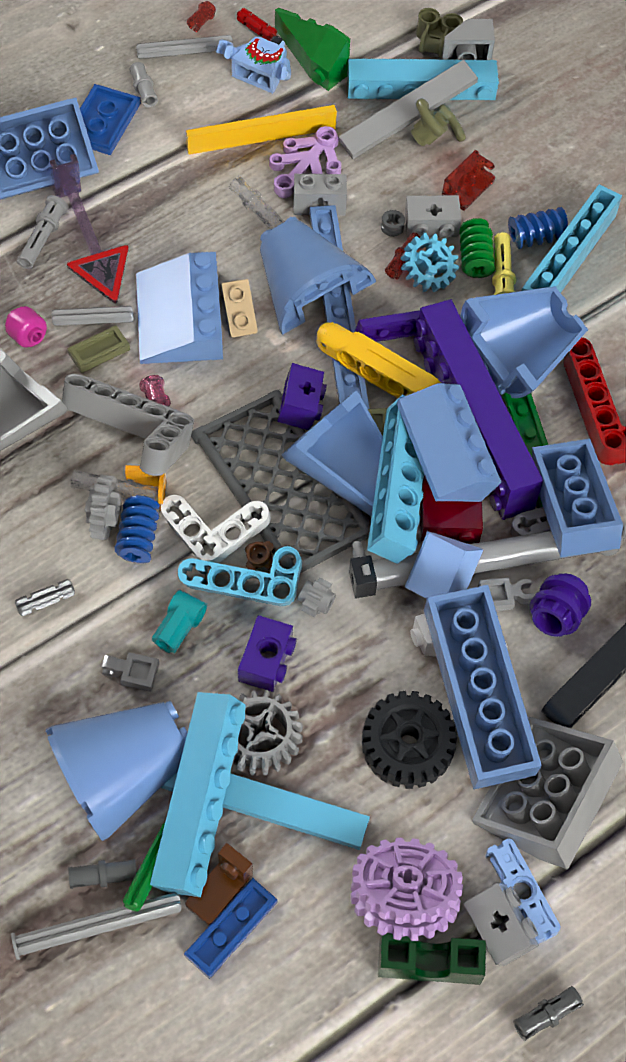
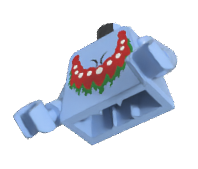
M274 36L270 41L261 37H254L249 43L238 47H233V43L227 40H219L216 53L224 54L226 59H232V77L272 94L275 92L280 80L287 81L291 78V65L289 59H287L285 42L281 37Z

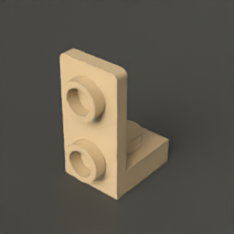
M244 279L221 283L219 292L220 297L224 298L230 336L234 338L256 334L258 330L249 280Z

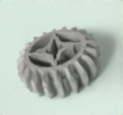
M253 690L252 698L248 699L242 693L239 698L241 702L246 704L245 720L240 730L241 734L247 737V746L244 748L238 743V750L234 756L233 763L238 761L237 769L239 771L245 769L246 766H250V774L252 776L256 773V768H262V773L265 776L268 774V767L270 766L278 772L281 770L280 761L289 765L291 763L290 755H297L299 752L297 744L302 743L303 738L299 733L302 731L303 725L297 721L299 713L298 711H291L292 703L290 701L281 704L282 696L280 694L271 699L268 690L264 692L263 697H258L257 691ZM261 713L259 716L256 717L249 716L251 714ZM274 717L284 726L286 731L285 737L279 735V731L272 727ZM262 748L272 749L266 752H258Z

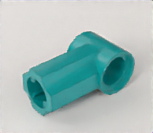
M178 590L169 603L167 615L152 636V642L167 653H176L191 628H196L202 621L207 610V603L182 590Z

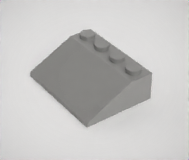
M529 717V724L542 767L536 776L492 785L472 821L475 825L503 840L512 839L517 848L535 858L568 869L623 760L614 740Z

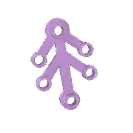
M321 127L312 137L287 138L283 142V151L286 154L275 153L270 156L269 167L273 171L282 170L285 164L298 163L289 174H280L274 179V192L280 198H288L293 194L294 174H304L309 167L312 174H323L318 158L323 151L327 159L326 173L341 174V162L337 160L334 150L338 145L339 137L332 127ZM312 147L309 151L298 152L299 148Z

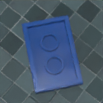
M94 84L80 107L92 150L108 155L112 154L141 104L140 97Z

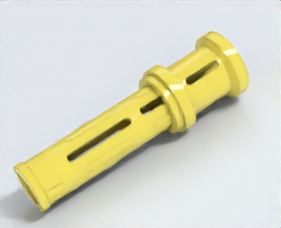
M505 232L494 236L496 272L492 277V284L495 287L493 295L515 292L516 276L512 272L511 239L510 235Z

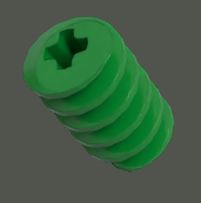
M482 218L469 219L463 222L459 229L461 269L467 276L472 278H485L492 275L495 271L493 232L489 228L487 220Z

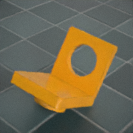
M125 465L127 485L159 486L158 503L160 504L159 510L161 511V504H163L166 495V473L160 476H152L144 473L140 466Z

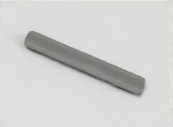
M231 35L139 43L136 45V51L139 59L216 52L219 40L223 39L233 43Z

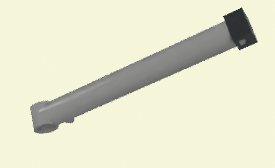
M622 521L623 529L620 548L626 537V524L624 521ZM551 531L470 544L483 549L474 574L595 553L612 556L620 550L613 549L560 558ZM353 542L352 552L354 558H350L349 575L355 599L376 595V590L406 585L418 553L407 556L398 564L386 558L372 560L371 555L365 556L361 542Z

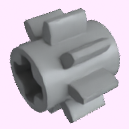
M320 577L314 583L308 580L298 598L304 606L302 611L313 617L320 614V612L327 614L336 598V594L331 592L332 589H330L332 583Z

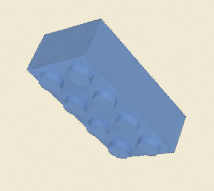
M584 439L532 447V459L543 479L539 497L560 558L620 549L623 522L591 440Z

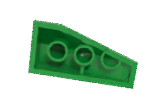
M281 8L275 9V29L310 79L329 91L347 77L351 38L332 25L325 24L321 26L314 19L309 18L306 21L301 19L296 13Z

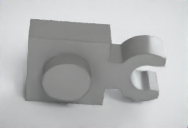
M509 577L480 580L478 587L489 586L496 611L514 609L515 601L520 604H530L534 597V594H524L521 591L522 589L530 588V579H521L514 585L510 584Z

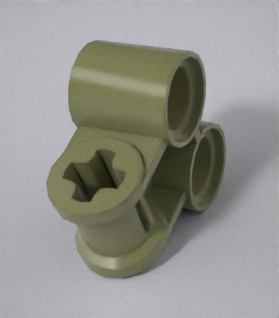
M423 8L420 10L416 35L420 39L419 52L435 53L442 58L445 36L462 24L463 18L455 13L446 14L442 18L439 12L433 8Z

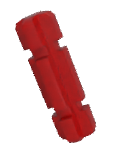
M242 8L237 12V20L259 36H262L263 39L270 41L274 36H277V30L274 27L268 25V23L255 14L251 15L252 12L248 9Z

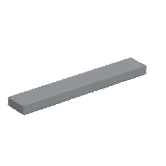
M463 59L340 135L339 142L351 158L355 159L421 118L416 107L418 99H425L429 104V109L432 111L476 84L478 77Z

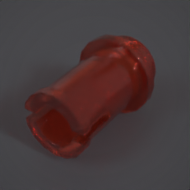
M209 1L201 2L198 10L187 19L189 28L192 29L196 25L193 31L198 32L208 20L215 17V6Z

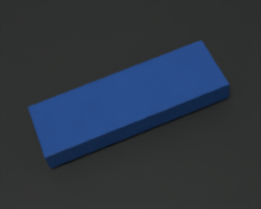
M252 878L189 947L184 956L210 979L278 903V899Z

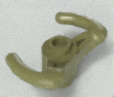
M425 99L417 100L416 107L421 115V119L413 125L414 128L411 130V133L418 144L425 146L426 144L430 145L448 130V123L459 142L466 139L463 128L448 106L442 104L436 111H431Z

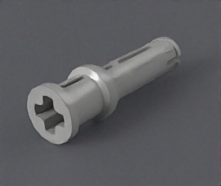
M48 196L43 212L38 213L36 217L37 225L20 256L17 258V263L25 269L33 268V264L43 249L50 233L58 229L61 216L66 214L69 209L67 203L60 197Z

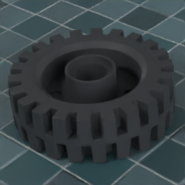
M399 691L398 696H394L393 693L387 695L385 701L379 700L375 708L372 707L369 711L362 731V751L365 754L367 765H371V771L375 775L378 773L381 775L382 781L387 783L390 780L393 782L392 786L400 787V784H403L405 789H413L414 785H418L421 788L426 786L429 781L431 784L435 782L450 766L456 750V725L454 719H450L451 714L447 708L445 710L442 709L441 702L438 700L435 702L431 701L432 696L425 694L424 697H420L417 691H412L411 695H407L406 691ZM405 735L413 736L417 740V742L413 744H408L404 742L401 737Z

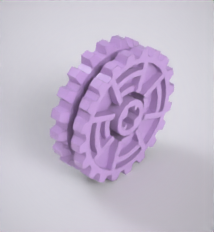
M396 838L395 842L392 843L385 839L380 841L379 847L370 845L367 847L366 854H360L357 857V864H354L352 876L354 877L351 884V904H355L356 915L364 916V924L367 927L376 926L378 928L377 933L385 935L387 932L393 934V939L401 940L403 936H408L411 941H418L420 935H424L429 939L434 937L436 930L440 932L446 931L448 929V922L454 923L456 920V911L460 909V896H462L463 884H461L463 876L462 872L457 871L458 864L456 861L448 860V853L446 851L434 850V844L427 843L422 845L419 839L414 838L410 842H405L403 838Z

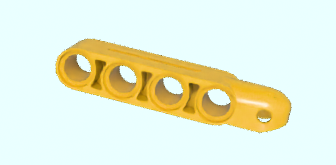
M334 322L324 323L317 331L316 342L322 352L396 398H399L401 395L407 396L441 383L435 376L362 333L351 332Z

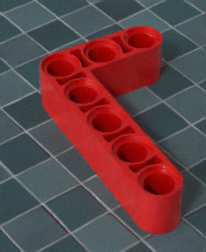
M581 337L565 355L563 364L597 458L602 464L616 465L626 463V426L621 425L593 345L588 339Z

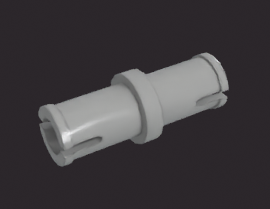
M133 63L129 70L134 79V89L140 94L143 105L145 107H152L158 102L157 95L153 89V80L147 75L143 63Z

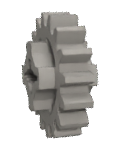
M101 474L97 479L95 488H90L85 512L86 523H90L89 532H91L90 537L92 539L107 540L112 527H117L122 503L121 492L117 491L118 484H116L117 478L115 476Z

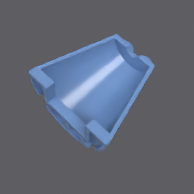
M290 217L274 229L266 230L260 237L262 241L260 253L279 330L282 335L306 322L302 307L344 283H347L348 289L354 295L376 282L370 270L306 224L298 221L296 217Z
M556 286L470 298L463 304L460 317L499 394L508 393L511 395V398H521L533 392L588 331L583 321L577 315L572 316L568 313L567 300Z
M354 391L293 443L282 456L287 462L372 517L383 436L357 391Z
M171 700L166 703L162 702L53 725L46 729L47 735L50 734L47 738L57 762L78 803L81 804L88 814L87 819L102 841L109 838L179 769L187 731L185 727L178 730L174 720L179 718Z

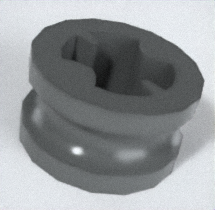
M397 210L386 211L382 216V232L392 237L402 234L405 216Z

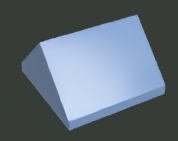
M427 531L405 587L426 599L427 597L465 590L469 586L483 549Z

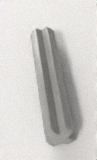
M132 306L52 310V323L55 326L132 322L134 318Z

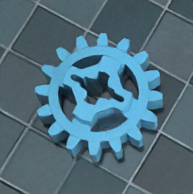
M424 233L420 238L414 237L411 243H408L404 248L405 253L401 256V260L406 263L401 267V270L409 272L405 277L406 280L412 278L415 280L413 287L421 284L423 292H426L430 287L433 292H437L440 287L445 289L450 284L449 282L456 278L454 273L459 269V266L454 264V262L459 257L458 255L451 254L455 247H447L445 245L447 242L446 238L438 241L437 234H434L429 239L427 233ZM426 248L425 251L420 250L419 253L416 252L418 249ZM441 273H444L443 276L434 278L435 275H440Z

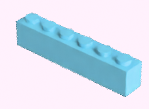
M348 59V99H400L462 60ZM464 60L478 77V82L450 100H496L499 84L497 60Z
M599 184L525 283L522 291L556 286L561 293L615 219L622 195Z
M197 692L150 882L151 886L167 893L201 897L203 887L207 881V869L211 853L215 848L218 822L223 814L222 805L226 788L230 783V771L234 756L238 750V737L241 725L245 720L246 704L230 694Z

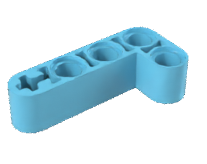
M284 546L275 552L270 573L189 558L179 565L178 577L191 589L276 606H287L296 597L302 560L299 552L290 546ZM285 555H293L296 558V564L290 569H284L280 566V560ZM195 567L199 573L207 575V581L199 576H194L191 581L186 573L187 571H192ZM222 572L229 573V583L224 587L216 586V576ZM250 578H256L260 581V587L254 593H248L244 589L245 582ZM286 584L290 587V593L286 598L278 599L274 596V589L277 585Z

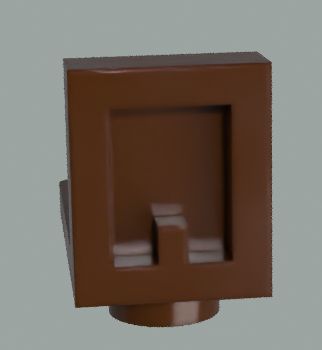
M228 843L218 852L219 863L207 876L201 897L190 896L185 902L186 908L207 925H210L253 876V863Z

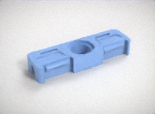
M506 839L499 846L493 845L489 847L485 857H491L490 861L502 884L507 885L509 888L517 883H525L530 887L531 897L525 900L520 899L522 904L518 907L524 918L529 917L538 932V936L535 939L538 944L556 936L561 926L515 842L512 839Z

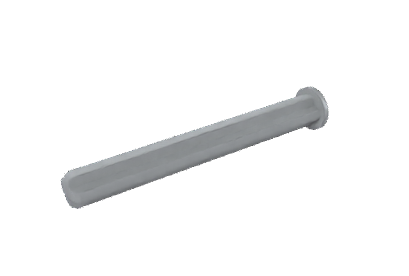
M171 893L145 900L141 910L138 912L128 910L123 906L17 936L13 932L11 933L16 960H20L21 955L178 913L181 911L179 895Z

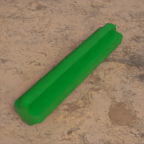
M165 822L162 824L123 899L124 907L134 912L141 910L152 888L150 882Z

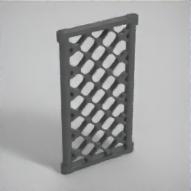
M274 390L233 412L194 429L191 437L196 444H200L241 507L251 502L248 494L252 488L268 491L266 499L261 502L265 503L268 509L280 511L283 514L279 523H269L259 534L264 541L273 543L274 550L272 553L274 555L279 548L284 547L278 541L281 532L286 531L297 534L296 544L290 547L295 548L299 554L311 556L302 561L301 573L352 547L353 542H361L368 539L371 521L367 519L361 509L333 491L330 497L327 498L314 495L315 486L321 483L309 475L300 474L298 468L292 472L278 468L281 459H283L282 454L284 453L285 444L287 442H296L306 432L304 429L287 425L288 428L283 434L269 431L271 422L278 420L279 414L277 412L279 413L282 393L279 390ZM271 404L274 406L270 413L259 412V410ZM249 416L245 425L234 424V422ZM253 417L267 419L266 428L257 429L250 427L251 419ZM224 428L221 437H208V435ZM227 430L243 431L241 441L236 442L225 439ZM248 433L262 435L261 445L246 444V435ZM271 437L282 440L281 448L279 450L265 448L266 439ZM224 445L237 447L236 457L223 459L219 453ZM242 450L257 452L256 461L253 463L241 461L239 458ZM268 454L278 457L276 465L274 467L260 465L261 455ZM238 466L253 470L251 478L248 480H237L233 473ZM256 472L272 473L271 482L269 484L255 482ZM277 475L291 477L293 480L290 488L274 486L275 477ZM300 479L312 482L311 491L309 493L295 491L293 489L295 481ZM272 492L286 494L288 496L286 504L279 506L269 503L270 494ZM291 497L307 499L306 508L304 510L290 508L288 505ZM312 501L326 503L328 505L326 513L319 515L309 512L310 503ZM333 505H344L348 511L346 518L337 519L328 515L330 507ZM255 511L251 513L252 518L257 520L262 518L261 513L258 514ZM287 514L301 516L303 518L301 526L299 528L285 526L283 524L285 516ZM311 518L322 521L321 531L312 532L305 530L303 527L306 519ZM327 523H334L343 526L341 536L334 537L324 534L325 525ZM348 527H359L361 529L359 532L344 538ZM302 536L316 538L318 540L316 549L300 548L298 546L300 538ZM324 540L336 543L319 551L320 544ZM293 555L283 556L280 560L282 568L290 569L295 566L293 563L295 557Z

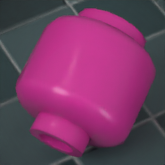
M24 306L16 308L8 314L5 330L18 345L29 348L43 340L47 331V324L36 311Z

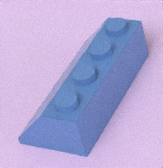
M437 383L400 398L396 402L435 501L481 502L501 483L461 385Z

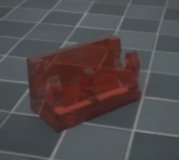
M474 150L444 179L442 195H459L460 209L465 211L495 182V176L484 168L485 166L489 170H493L495 165L480 155L477 150Z

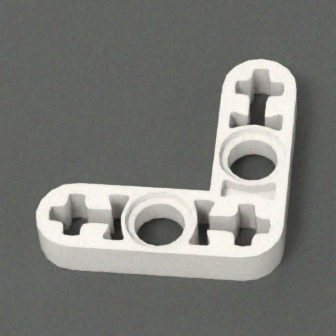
M170 495L161 504V512L166 521L195 557L199 560L220 563L264 530L271 520L269 509L265 503L251 501L213 530H210L183 497ZM171 506L179 507L184 516L181 521L175 512H171ZM254 511L258 514L261 513L262 518L260 520L252 518L251 513ZM242 519H244L246 524L248 523V530L245 529L243 522H241ZM197 524L200 526L197 535L189 537L184 534L185 528L188 525ZM231 527H237L241 530L240 536L235 540H229L225 537L226 531ZM203 540L210 549L214 550V555L205 554L200 544Z

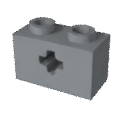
M294 174V215H309L310 207L336 205L337 216L346 215L347 174Z
M459 195L406 196L404 213L406 238L416 236L420 238L424 233H427L428 237H432L434 234L443 238L459 237L461 225Z
M496 883L465 901L464 905L483 940H486V947L495 964L505 966L535 949L539 944L535 939L538 936L535 925L529 917L524 918L518 907L522 904L518 894L513 887L508 888L507 885L502 883ZM501 916L509 917V921L505 923L507 929L499 927L503 922Z

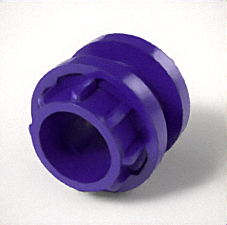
M559 573L558 575L547 577L540 586L539 592L534 595L530 602V612L534 625L541 632L554 637H562L563 635L574 633L580 626L582 618L586 616L591 608V597L587 585L577 576L567 573Z

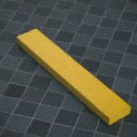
M335 105L189 129L186 130L187 151L190 155L316 133L319 128L324 126L336 129L337 110Z

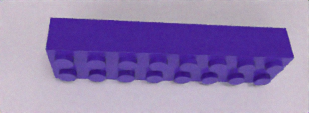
M452 299L421 307L419 320H416L417 333L413 339L415 349L418 353L421 352L424 358L426 372L435 376L442 384L461 385L501 480V483L490 493L489 498L493 510L498 511L501 519L505 520L535 509L543 479Z

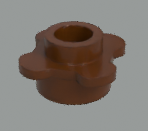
M258 541L248 544L245 547L248 559L246 563L247 569L256 571L258 568H266L270 570L273 562V543L270 541ZM259 554H262V558H257Z

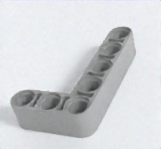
M69 374L65 377L62 402L68 410L145 438L140 469L144 473L152 476L163 475L188 449L194 419L187 413L81 374Z

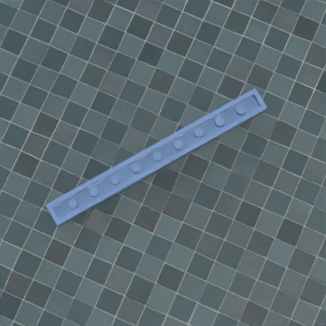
M336 205L310 207L311 228L343 251ZM344 283L322 296L326 323L334 322L354 332L356 324L351 294L347 283ZM332 358L339 404L354 391H357L367 409H370L365 379Z

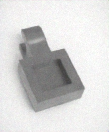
M130 652L128 653L127 660L105 655L102 663V674L108 677L122 676L121 685L151 692L159 666V659Z

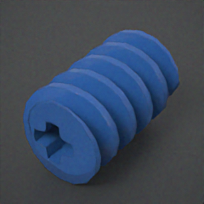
M558 207L556 210L548 209L546 212L538 211L536 214L528 213L526 216L518 215L516 218L510 216L508 219L509 233L518 249L523 248V241L526 242L528 247H532L533 239L536 240L538 245H542L543 237H545L547 243H552L553 235L558 240L568 227L567 215L562 207Z
M138 495L131 496L124 501L119 532L117 533V542L114 546L117 555L124 560L142 564L151 561V554L148 552L153 550V544L151 543L155 540V533L153 531L157 529L155 521L159 519V513L156 510L159 509L160 504L157 501Z

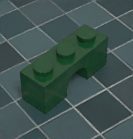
M391 933L381 935L378 977L480 985L485 977L486 940L451 938L449 942L435 944L411 941L408 936H403L401 940L393 939V934Z

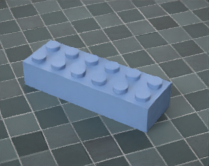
M484 585L427 597L424 614L473 790L536 776L542 764L489 586Z

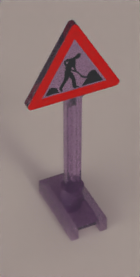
M71 154V162L58 166L55 159L50 160L54 194L60 198L68 196L91 254L90 256L68 262L67 268L110 301L117 303L129 247L124 245L107 251L101 250L79 196L81 183L79 162L76 155Z

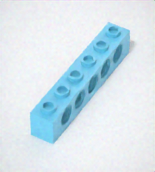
M401 395L386 410L367 547L368 551L396 564L407 556H411L417 548L416 534L421 518L419 509L423 498L422 483L425 476L396 403L405 395Z

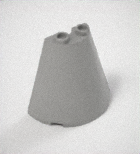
M0 349V451L64 415L68 408L45 386H40Z

